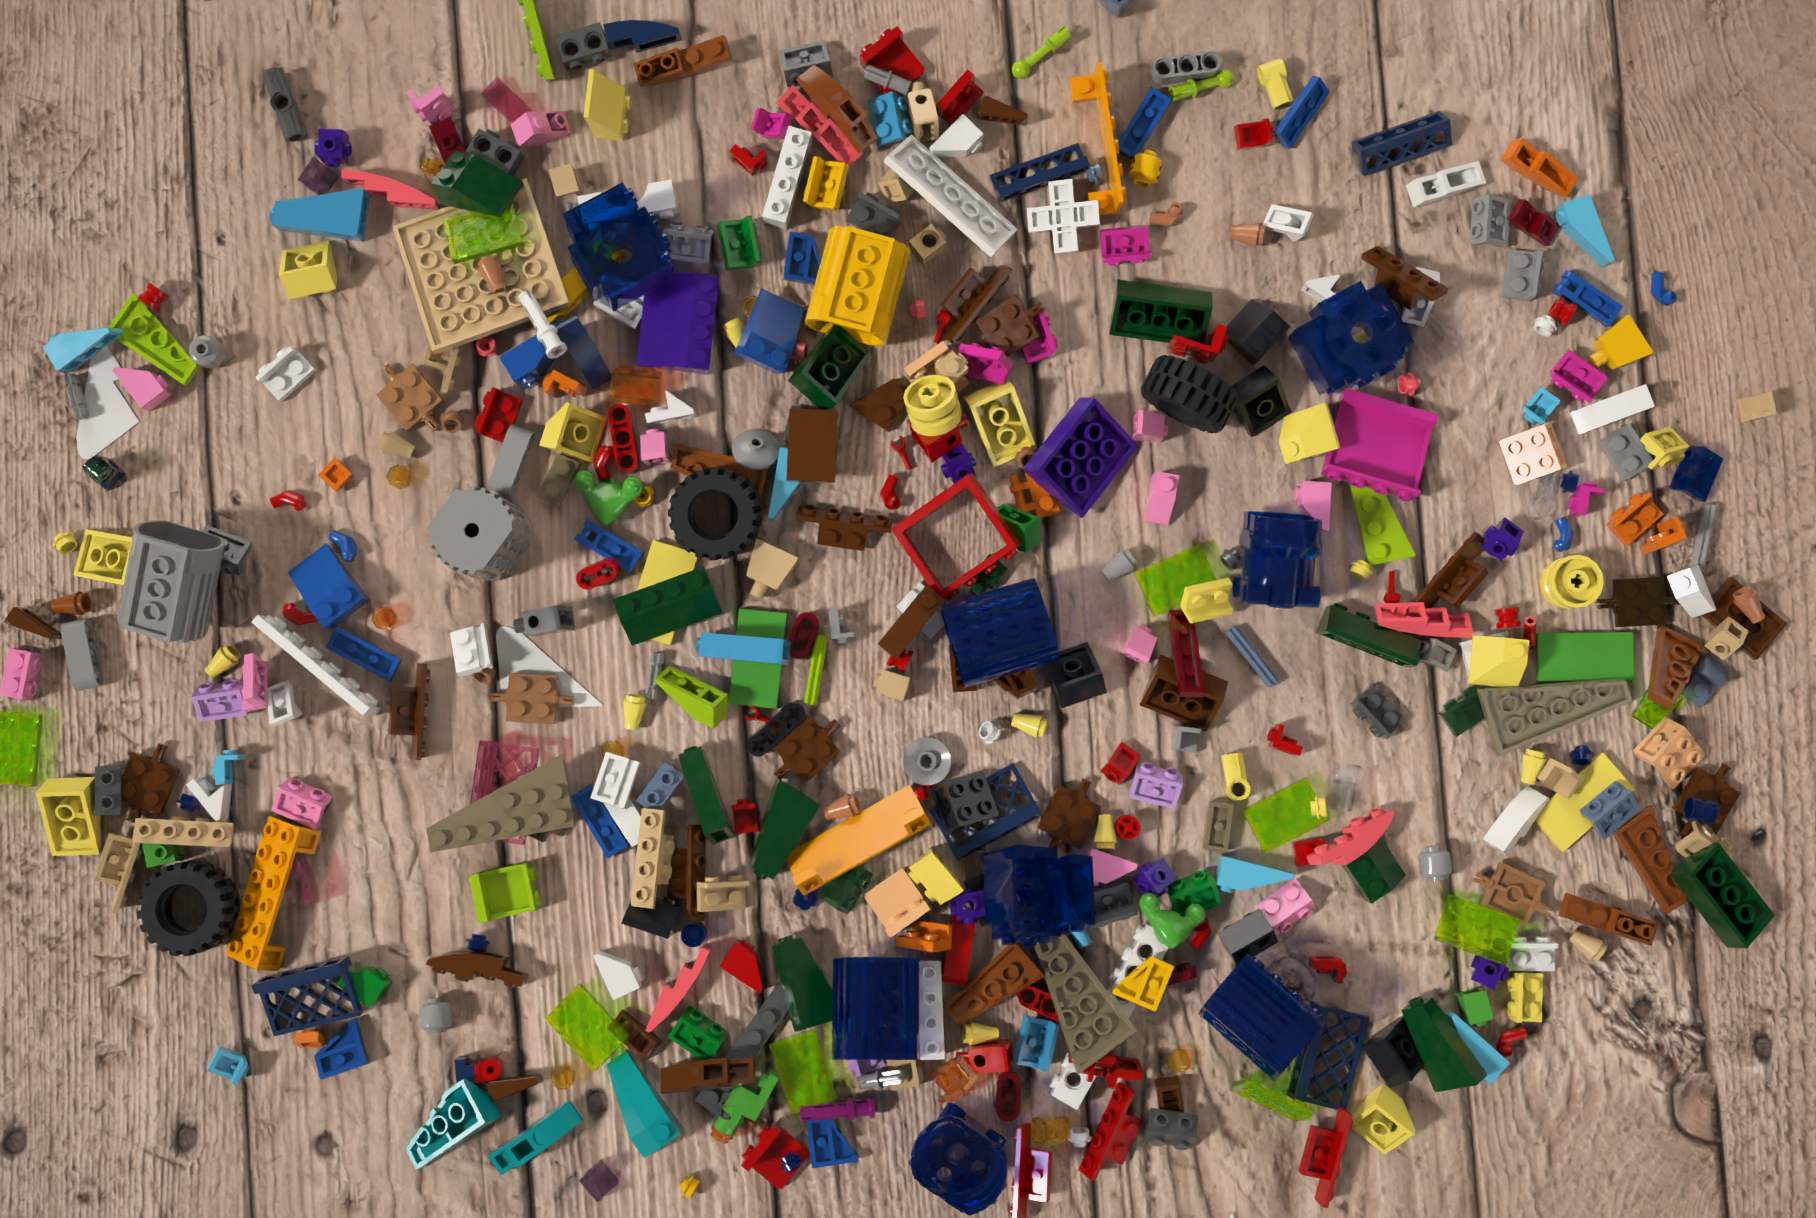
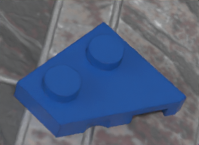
M790 231L783 280L815 285L821 256L818 254L814 236Z
M351 1019L348 1025L339 1034H336L326 1047H323L314 1055L320 1080L369 1064L358 1019Z
M833 1119L806 1121L812 1168L859 1162L857 1154Z

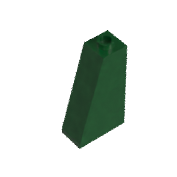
M697 746L686 748L683 751L684 753L679 754L678 757L704 836L713 845L736 837L705 751L701 746L698 748Z
M778 777L774 781L750 861L754 868L753 872L763 879L769 877L772 880L820 808L816 801Z
M791 935L778 939L779 944L771 947L794 1032L845 1018L846 1013L802 938L793 940Z
M1422 996L1408 1001L1409 1004L1401 1011L1434 1092L1478 1085L1487 1076L1486 1071L1433 997L1423 999Z

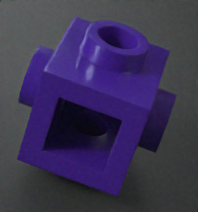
M319 129L318 141L315 142V154L329 167H340V164H348V157L352 155L349 135L343 129Z
M962 443L941 457L944 463L940 466L946 479L950 477L953 484L967 474L973 473L976 476L973 468L977 465L972 453H968Z
M1504 517L1495 527L1491 525L1483 535L1485 540L1482 548L1489 555L1502 561L1507 555L1512 556L1518 550L1524 531Z
M1160 858L1152 863L1148 861L1138 868L1139 874L1133 880L1142 894L1151 893L1160 897L1170 889L1168 885L1178 876L1166 860Z
M972 888L964 889L963 892L952 898L953 902H950L952 917L956 916V921H963L964 925L977 923L978 918L989 915L984 890L973 892ZM966 903L969 904L970 910L966 908Z
M1489 949V952L1483 950L1481 955L1476 953L1470 966L1474 968L1471 980L1495 990L1498 981L1503 982L1509 968L1505 967L1506 960L1503 959L1504 955L1493 949ZM1491 965L1494 968L1492 970H1488L1486 966Z

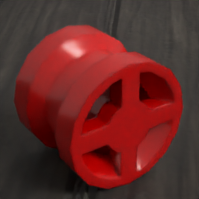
M148 283L146 285L147 290L140 294L138 299L158 312L161 309V303L167 301L169 296L153 284Z
M1559 296L1552 304L1547 316L1557 319L1559 324L1565 326L1575 313L1577 305L1565 302V298Z
M1519 607L1494 610L1495 615L1498 617L1497 629L1521 626V621L1518 620Z
M910 649L903 650L896 660L890 655L886 665L890 667L896 666L900 672L904 673L914 651Z
M1122 815L1116 819L1114 828L1121 838L1131 840L1139 834L1140 824L1135 817Z

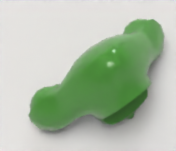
M582 470L576 474L574 479L576 488L586 498L592 513L605 526L614 522L643 490L642 481L636 476H629L624 483L614 477L602 481L599 485H595L592 473Z
M1146 893L1141 896L1139 901L1140 909L1152 925L1157 940L1171 949L1181 945L1192 930L1204 922L1206 917L1204 908L1199 904H1190L1186 909L1185 916H1181L1175 911L1160 910L1159 899L1154 894Z

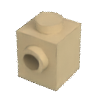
M952 350L935 365L934 372L937 375L948 377L955 385L968 373V361L961 353L956 355Z
M1728 616L1710 632L1704 646L1713 654L1725 660L1743 645L1749 631Z

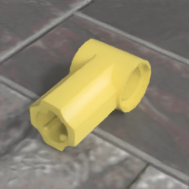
M1279 58L1257 66L1259 81L1266 88L1273 110H1279L1292 104L1294 100L1286 80L1287 71L1283 60Z
M1243 753L1221 755L1227 797L1233 801L1246 799L1250 794V785L1247 782ZM1235 783H1239L1243 787V794L1240 797L1232 792V787Z

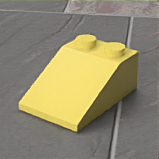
M589 69L584 118L595 138L623 141L624 133H628L629 121L626 119V110L631 108V96H628L625 87L596 70Z
M1008 379L1004 385L994 383L963 397L993 468L1015 459L1016 453L1021 451L1023 447H1031L1032 450L1037 449L1015 388Z
M85 529L73 576L123 586L132 537Z
M95 777L47 779L36 792L52 856L99 855L101 853V815H95Z
M929 848L909 865L911 870L908 873L917 885L920 882L927 889L924 894L932 903L937 901L941 905L964 891L962 884L932 848Z

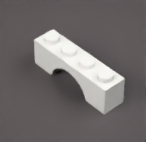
M671 179L648 183L646 192L641 200L626 207L611 204L601 192L577 196L582 225L591 232L601 231L605 226L613 225V227H623L627 225V222L633 221L646 223L650 221V218L655 217L668 219L672 218L674 214L679 213L675 188Z

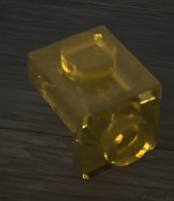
M1069 1117L1032 1118L1031 1135L1033 1142L1045 1146L1069 1142Z

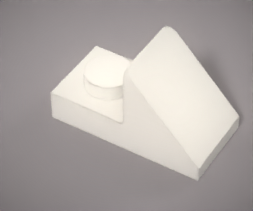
M1272 204L1262 226H1265L1266 230L1284 233L1295 242L1305 236L1314 214Z
M1340 275L1308 280L1301 288L1302 291L1338 316L1350 304L1345 301L1346 297L1337 291H1331Z
M666 390L668 409H665L663 406L650 409L651 412L645 413L646 422L649 426L696 417L695 411L690 406Z
M289 680L267 688V706L271 727L302 715L301 710L294 702L293 687Z
M193 778L186 784L216 822L225 821L228 818L232 790L231 784H225L215 792H213V785L206 779Z

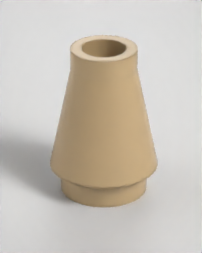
M384 431L377 449L382 450L384 454L411 459L416 446L408 443L392 431L390 433Z
M1576 928L1568 937V941L1588 960L1592 959L1597 962L1607 949V946L1603 944V940L1581 932Z

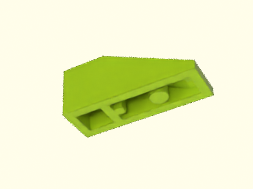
M670 665L655 678V682L693 719L714 729L728 716V694Z

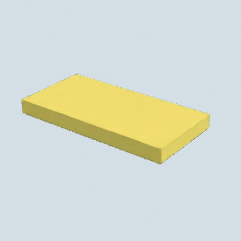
M653 540L637 590L695 570L698 557L693 552L688 553L685 549ZM675 631L651 640L671 645Z
M1600 752L1577 772L1583 781L1570 799L1554 792L1534 821L1560 852H1564L1593 827L1591 822L1581 815L1580 810L1610 784L1617 781L1631 792L1635 790L1604 753Z

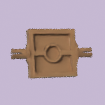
M389 364L385 365L381 371L390 381L376 395L403 428L410 432L415 426L423 422L429 426L432 432L440 428L441 425L438 424L432 415L435 409L445 400L414 364H411L403 372L397 374Z
M509 673L506 693L491 692V696H496L491 697V702H505L507 722L555 724L559 705L573 706V701L565 700H574V696L560 695L558 690L559 676Z
M1499 862L1494 874L1490 878L1479 872L1474 875L1483 879V881L1474 877L1473 882L1485 886V894L1479 906L1526 927L1530 917L1536 911L1547 917L1551 915L1548 911H1553V907L1540 902L1541 893L1546 883L1507 864Z

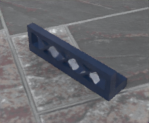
M1437 111L1352 141V150L1359 156L1361 174L1366 176L1451 146L1450 119L1441 111ZM1444 131V140L1434 143L1432 141L1434 136L1438 132ZM1423 140L1419 149H1409L1414 141ZM1393 148H1401L1396 157H1387ZM1379 156L1374 165L1367 167V157Z
M1076 143L991 174L989 178L998 202L1001 203L1049 185V181L1064 180L1081 174L1089 168L1090 164L1087 156L1083 157L1080 146ZM1075 151L1078 159L1068 163L1062 161L1065 154ZM1050 160L1058 164L1054 168L1045 171L1040 170L1045 161ZM1027 168L1035 172L1032 176L1023 179L1018 178L1023 169ZM1005 176L1013 180L1012 183L999 187L996 179Z

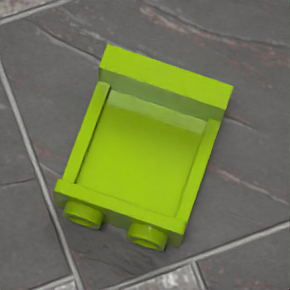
M530 862L469 875L478 923L540 909L539 904H542V897L540 891L536 890L534 882L537 880V873L535 867L531 866Z

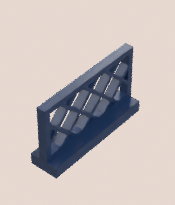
M1014 763L986 778L988 784L996 786L993 796L995 804L1008 807L1006 816L1002 819L992 818L987 820L985 828L980 831L970 829L971 825L961 828L966 830L964 839L957 844H953L950 834L946 835L942 821L937 814V807L934 806L929 809L957 861L1042 815ZM1011 770L1016 777L1014 788L1000 784L1002 776ZM999 777L998 783L991 782ZM1018 782L1023 790L1017 789ZM999 787L1013 791L1009 804L996 801ZM1016 792L1025 794L1030 802L1022 808L1012 805ZM1011 808L1016 809L1015 812L1009 814ZM990 820L996 821L995 823L989 825ZM969 832L975 833V834H973V835L967 837Z
M349 956L265 976L251 985L254 994L259 993L274 1036L363 1014L348 969L352 965ZM335 977H343L345 983L343 990L332 984ZM314 982L325 987L322 995L311 990ZM295 987L304 992L300 1001L289 995L292 988ZM329 990L340 995L336 1004L325 998ZM275 993L282 997L278 1006L271 1002L268 994ZM307 995L318 1001L315 1009L304 1004ZM344 998L352 1003L353 1011L348 1012L340 1007ZM286 1000L297 1006L293 1015L282 1009ZM322 1004L333 1009L330 1016L326 1017L318 1012ZM300 1009L311 1015L308 1022L297 1018ZM279 1014L290 1020L287 1027H279L277 1021Z
M1310 1001L1286 1095L1298 1102H1308L1336 1110L1339 1107L1346 1109L1369 1017ZM1328 1012L1335 1013L1340 1021L1331 1028L1326 1023ZM1354 1018L1361 1020L1359 1029L1351 1034L1346 1024ZM1343 1026L1348 1036L1337 1043L1332 1033ZM1329 1035L1334 1045L1323 1052L1320 1047L1321 1040ZM1351 1041L1354 1046L1353 1053L1345 1057L1340 1047ZM1337 1050L1342 1060L1331 1066L1326 1056ZM1323 1059L1328 1069L1317 1075L1314 1071L1315 1063ZM1345 1064L1348 1070L1347 1077L1339 1081L1334 1071ZM1331 1074L1336 1084L1325 1090L1320 1080ZM1317 1083L1322 1093L1314 1098L1308 1097L1309 1087ZM1339 1088L1342 1093L1340 1104L1332 1103L1328 1095Z

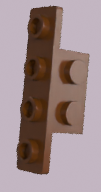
M1375 246L1362 253L1361 259L1378 269L1374 289L1408 310L1417 307L1419 294L1429 301H1435L1448 293L1446 286L1379 246Z
M1000 265L988 281L973 268H969L940 304L956 319L943 336L946 342L954 344L963 338L965 329L970 323L978 319L981 309L993 300L997 289L1008 281L1009 274L1012 272L1009 266Z
M810 504L799 506L796 514L797 520L819 523L818 545L859 551L865 550L867 530L891 533L893 519L884 515L870 516L858 511L851 513L843 512L837 508L822 509Z
M1474 532L1470 538L1465 540L1461 548L1450 557L1445 566L1434 575L1429 584L1418 593L1413 602H1424L1425 608H1432L1441 599L1457 609L1489 574L1486 568L1474 562V559L1484 549L1482 548L1484 540L1479 533Z
M417 663L415 687L391 686L388 734L412 735L411 759L421 760V755H424L426 750V743L422 740L423 731L427 729V717H424V709L428 706L429 694L426 693V683L430 681V669H427V664Z
M701 824L687 826V848L674 849V853L671 856L672 875L667 884V897L687 898L686 921L690 923L705 920V912L697 911V882L705 881L706 837L703 834Z

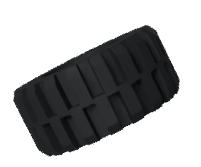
M1162 355L1156 358L1141 386L1142 397L1149 404L1155 406L1156 409L1181 423L1203 432L1207 431L1208 433H1218L1223 430L1238 402L1237 392L1227 382L1192 362H1187L1184 359L1175 358L1170 355Z
M710 467L687 476L675 488L676 491L669 501L671 503V507L668 509V517L671 518L669 526L676 534L674 537L678 543L681 542L685 546L683 549L688 553L693 552L696 554V557L701 559L709 558V560L731 558L746 549L758 535V530L763 520V517H761L763 506L762 503L760 504L758 491H755L752 487L753 483L749 479L746 480L742 477L741 473L724 467ZM721 491L728 494L735 501L738 509V519L736 525L729 533L721 536H712L706 534L698 527L694 518V506L697 500L706 492Z
M185 861L161 868L160 872L154 873L149 878L150 883L144 884L141 889L144 896L138 897L137 905H141V911L136 912L137 919H142L143 924L139 927L142 932L148 933L149 936L146 939L150 944L158 943V950L162 952L169 951V954L174 956L182 954L184 956H191L221 944L222 939L228 938L232 933L230 928L235 926L237 919L234 915L240 912V904L235 903V898H238L239 894L237 890L233 891L231 888L234 885L232 879H225L224 875L226 872L221 868L214 869V864L208 862ZM183 885H190L199 890L204 896L207 905L204 923L200 928L193 931L179 926L171 913L172 897L175 891Z

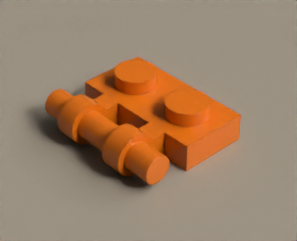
M1026 472L1024 474L1027 482L1020 483L1018 474L1009 477L1011 484L1009 489L1011 494H1014L1017 505L1015 508L1027 513L1035 510L1036 516L1040 518L1061 512L1058 500L1041 488ZM1029 490L1032 503L1026 504L1023 491Z

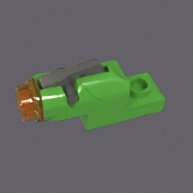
M770 1068L766 1074L762 1073L756 1084L758 1089L750 1085L734 1086L731 1091L723 1092L713 1119L710 1135L717 1141L727 1144L745 1122L746 1118L744 1117L756 1121L779 1079L778 1073Z

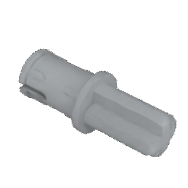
M867 65L863 75L864 78L883 85L884 89L888 87L905 96L911 80H906L892 74L891 70L887 72L872 65Z
M878 1069L874 1073L862 1074V1076L856 1077V1082L866 1081L857 1084L859 1090L875 1087L883 1089L885 1086L904 1083L905 1075L901 1069L890 1071Z

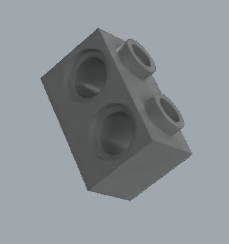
M600 22L555 35L563 64L567 70H579L586 64L592 62L596 64L602 63L608 57H612ZM595 41L601 42V44H600V46H599L598 48H596V49L590 48V45H591L593 42H595ZM570 49H578V52L575 55H567Z
M478 128L465 153L474 154L514 176L524 159V155L520 151L521 147H518L517 144L510 140L507 143L499 139L500 136L489 129L485 132ZM490 143L491 147L488 151H480L483 144ZM504 155H512L511 160L509 162H501V159Z

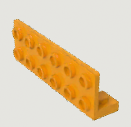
M1097 62L1093 74L1070 77L1069 84L1072 103L1096 100L1110 190L1088 193L1087 199L1088 201H1099L1100 217L1119 214L1121 207L1124 206V200H1127L1125 186H1121L1120 177H1123L1122 163H1117L1119 143L1118 139L1113 137V130L1116 129L1114 115L1110 116L1109 107H1112L1111 93L1106 92L1108 73L1107 69L1102 68V62Z
M908 785L856 814L855 817H850L793 849L786 861L794 876L792 879L795 885L805 896L930 826L931 823L916 795H914L911 786Z
M268 816L242 899L240 912L238 913L226 952L228 957L256 970H280L286 947L268 943L296 852L315 854L321 835L320 830L295 826L276 817Z

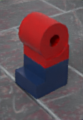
M460 1056L454 1060L456 1083L465 1078L472 1083L492 1081L498 1078L504 1070L503 1061L495 1056L488 1057L485 1061L469 1062L468 1056Z

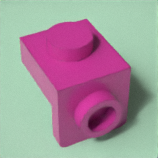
M757 108L751 130L766 139H785L792 116L786 113H770L763 108Z
M1583 482L1582 485L1574 487L1573 494L1568 499L1569 515L1575 517L1586 515L1589 496L1603 495L1605 489L1597 488L1598 484Z

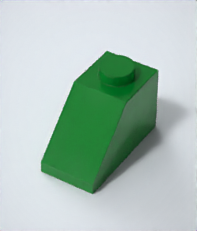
M1007 504L997 507L1021 543V546L1016 549L1026 553L1041 543L1040 517Z
M368 967L349 971L358 1000L369 1008L376 1005L393 981L388 978L389 974L380 967ZM335 977L333 982L344 989L343 977Z

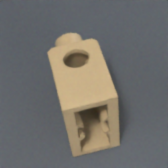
M923 82L912 83L910 85L911 92L907 95L914 137L922 144L936 141L939 138V121L932 91L929 88L925 89Z
M756 539L746 574L748 578L755 581L750 594L763 600L768 587L779 591L799 562V558Z

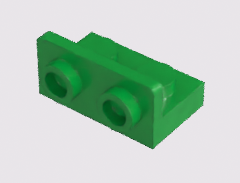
M1208 869L1197 871L1193 875L1182 879H1175L1168 885L1170 889L1166 892L1172 910L1181 916H1185L1186 909L1192 903L1199 904L1204 910L1222 904L1216 882Z
M688 1006L668 1035V1038L700 1060H709L724 1041L728 1031L720 1024L703 1015L699 1010Z

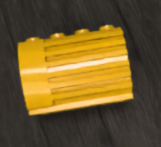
M832 226L828 232L805 324L822 333H827L833 324L839 325L859 343L870 346L886 345L911 253L910 248L906 247L907 245L904 243H900L894 238L850 226Z

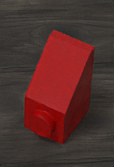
M737 939L719 967L760 993L764 983L758 954L754 951L755 946L744 939L742 941Z

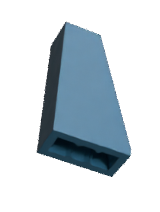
M354 189L275 201V206L270 212V221L272 226L279 231L363 242L370 195L364 189Z
M701 632V637L697 638L696 651L699 652V657L788 665L791 641Z

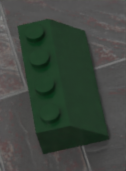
M1118 279L1113 300L1109 335L1169 343L1173 335L1204 344L1213 308L1212 292Z
M704 566L612 599L620 622L632 646L723 613L708 570Z
M1334 603L1333 606L1325 607L1316 631L1317 634L1405 668L1418 665L1421 640L1415 638V634L1399 632L1379 626L1378 623L1369 620V615L1361 612H1356V615L1347 612V607Z
M1714 842L1684 858L1670 874L1727 948L1747 949L1775 916L1719 842Z

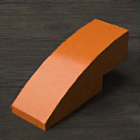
M1523 138L1512 140L1500 161L1523 177L1563 198L1569 196L1579 177L1546 151L1539 152Z

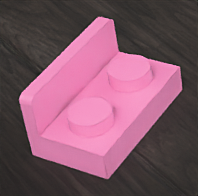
M14 648L8 649L0 696L17 698L18 700H32L37 691V673L42 666L41 653Z
M254 653L244 655V664L242 666V709L245 712L267 708L268 664Z
M289 777L278 787L271 811L316 830L320 826L325 807L331 801L332 796L321 789L303 783L299 779Z

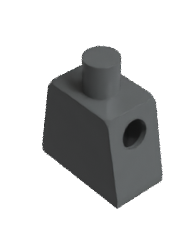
M556 605L523 611V618L514 619L513 621L515 632H525L526 636H541L575 630L573 610L570 606Z

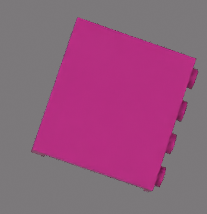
M1346 388L1340 395L1333 422L1340 449L1326 453L1321 474L1326 475L1328 479L1333 481L1343 480L1350 482L1352 486L1357 488L1367 487L1374 489V492L1378 494H1391L1397 496L1402 501H1413L1421 493V490H1418L1431 430L1437 424L1438 414Z

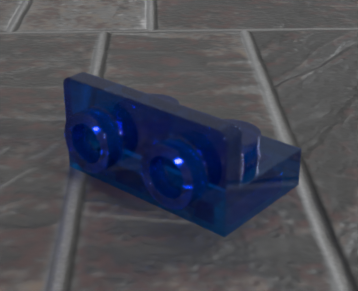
M1690 446L1684 453L1686 456L1679 463L1669 488L1673 491L1684 492L1699 502H1706L1723 458L1706 447Z

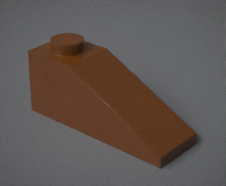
M926 585L878 642V645L896 660L945 600Z

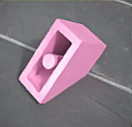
M118 367L112 370L138 405L145 410L151 411L172 395V392L168 389L170 386L169 382L161 374L156 375L150 371Z
M1138 410L1133 416L1132 439L1134 441L1161 442L1163 436L1168 434V422H1164L1165 415Z
M660 429L647 430L645 435H640L641 459L647 466L671 463L667 434L664 431L660 432Z
M1155 471L1152 474L1144 521L1163 525L1169 524L1180 475Z
M1302 481L1294 489V501H1297V508L1319 532L1329 531L1332 483Z
M1142 625L1140 628H1133L1121 654L1140 664L1148 663L1157 637L1152 635L1154 631Z
M1089 847L1081 875L1086 877L1085 882L1098 886L1099 882L1107 884L1137 869L1138 864Z

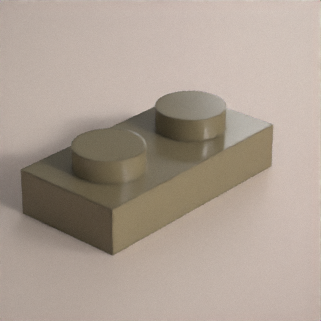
M557 453L537 496L561 507L581 464Z
M1209 801L1202 849L1228 852L1234 809L1233 804Z

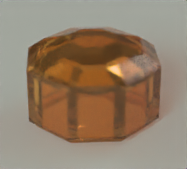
M380 606L373 611L372 622L376 628L389 630L396 625L397 614L392 608Z

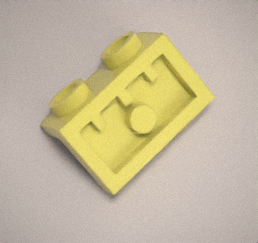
M1671 427L1645 433L1640 439L1645 445V449L1650 454L1656 456L1648 465L1651 470L1663 469L1671 464L1677 465L1685 458L1686 455L1684 453L1690 447Z
M1229 577L1185 587L1180 607L1190 623L1233 614L1234 609L1228 601L1233 585Z
M1511 971V977L1508 978V990L1511 992V999L1507 1003V1014L1510 1016V1020L1516 1023H1522V1021L1542 1022L1543 973Z

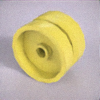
M928 375L912 382L905 390L903 399L912 428L918 434L924 436L942 435L954 429L960 422L962 416L961 407L954 383L948 377Z
M1581 555L1566 556L1554 560L1543 570L1540 579L1541 592L1545 599L1554 607L1564 610L1586 607L1595 602L1601 594L1604 584L1603 574L1597 563L1589 557Z

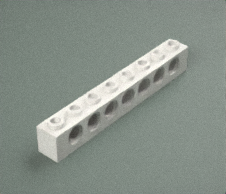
M1146 922L1143 927L1141 925L1138 926L1133 935L1135 939L1131 948L1127 946L1121 956L1123 962L1120 968H1115L1109 977L1111 983L1107 991L1128 1019L1137 1004L1124 998H1116L1111 993L1112 989L1127 976L1129 967L1139 966L1149 956L1162 960L1169 948L1157 940L1153 927ZM1145 944L1150 945L1151 953L1146 957L1140 956V947ZM1067 1052L1061 1062L1063 1068L1060 1074H1055L1050 1081V1093L1055 1098L1077 1110L1093 1081L1087 1082V1074H1079L1080 1078L1076 1083H1069L1067 1081V1076L1072 1072H1076L1074 1064L1068 1063L1070 1053Z

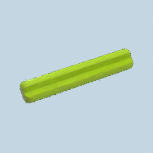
M816 635L804 700L805 704L815 706L818 702L828 637L825 635Z

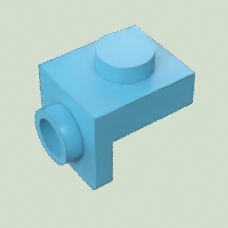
M1540 386L1523 407V412L1526 413L1523 417L1534 425L1537 422L1543 425L1546 418L1561 400Z
M223 750V755L215 756V765L212 767V778L215 780V785L233 784L232 760L246 759V754L238 755V750Z
M221 1046L217 1047L207 1066V1071L231 1079V1083L237 1085L240 1079H244L249 1070L246 1055Z

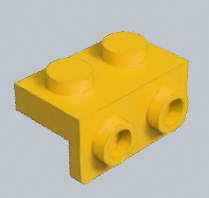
M814 156L809 167L807 186L804 189L803 201L814 209L839 211L849 165L844 162L824 161L819 156Z

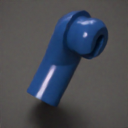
M1652 273L1651 295L1661 305L1668 306L1675 303L1677 299L1676 293L1664 288V273Z
M1566 516L1555 520L1560 532V539L1555 540L1553 543L1557 552L1569 550L1574 537V532Z
M333 530L329 540L340 545L342 559L345 562L354 561L355 556H357L355 540L348 535Z

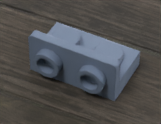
M665 761L636 802L647 809L660 810L684 778V775L676 770V766L672 763Z
M1614 781L1580 810V813L1591 822L1597 835L1605 840L1641 809L1632 792L1617 781Z

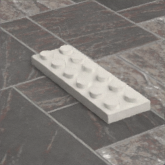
M912 134L888 154L883 161L990 257L1018 230Z
M257 615L251 623L363 716H376L382 708L377 705L379 701L368 692L364 694L358 689L360 685L350 677L346 679L340 674L342 670L333 662L328 664L323 660L322 657L324 655L315 647L309 648L304 644L305 639L295 631L291 633L286 629L287 624L277 616L273 618L270 615Z

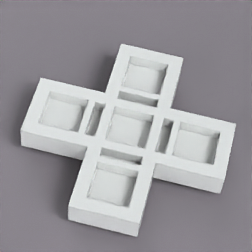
M1072 179L1049 181L1050 206L1027 208L1029 233L1053 231L1055 254L1079 252L1077 228L1101 225L1099 201L1075 203Z

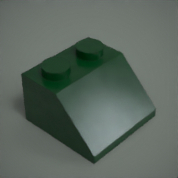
M1381 837L1363 855L1347 865H1342L1363 899L1371 904L1392 891L1406 876Z

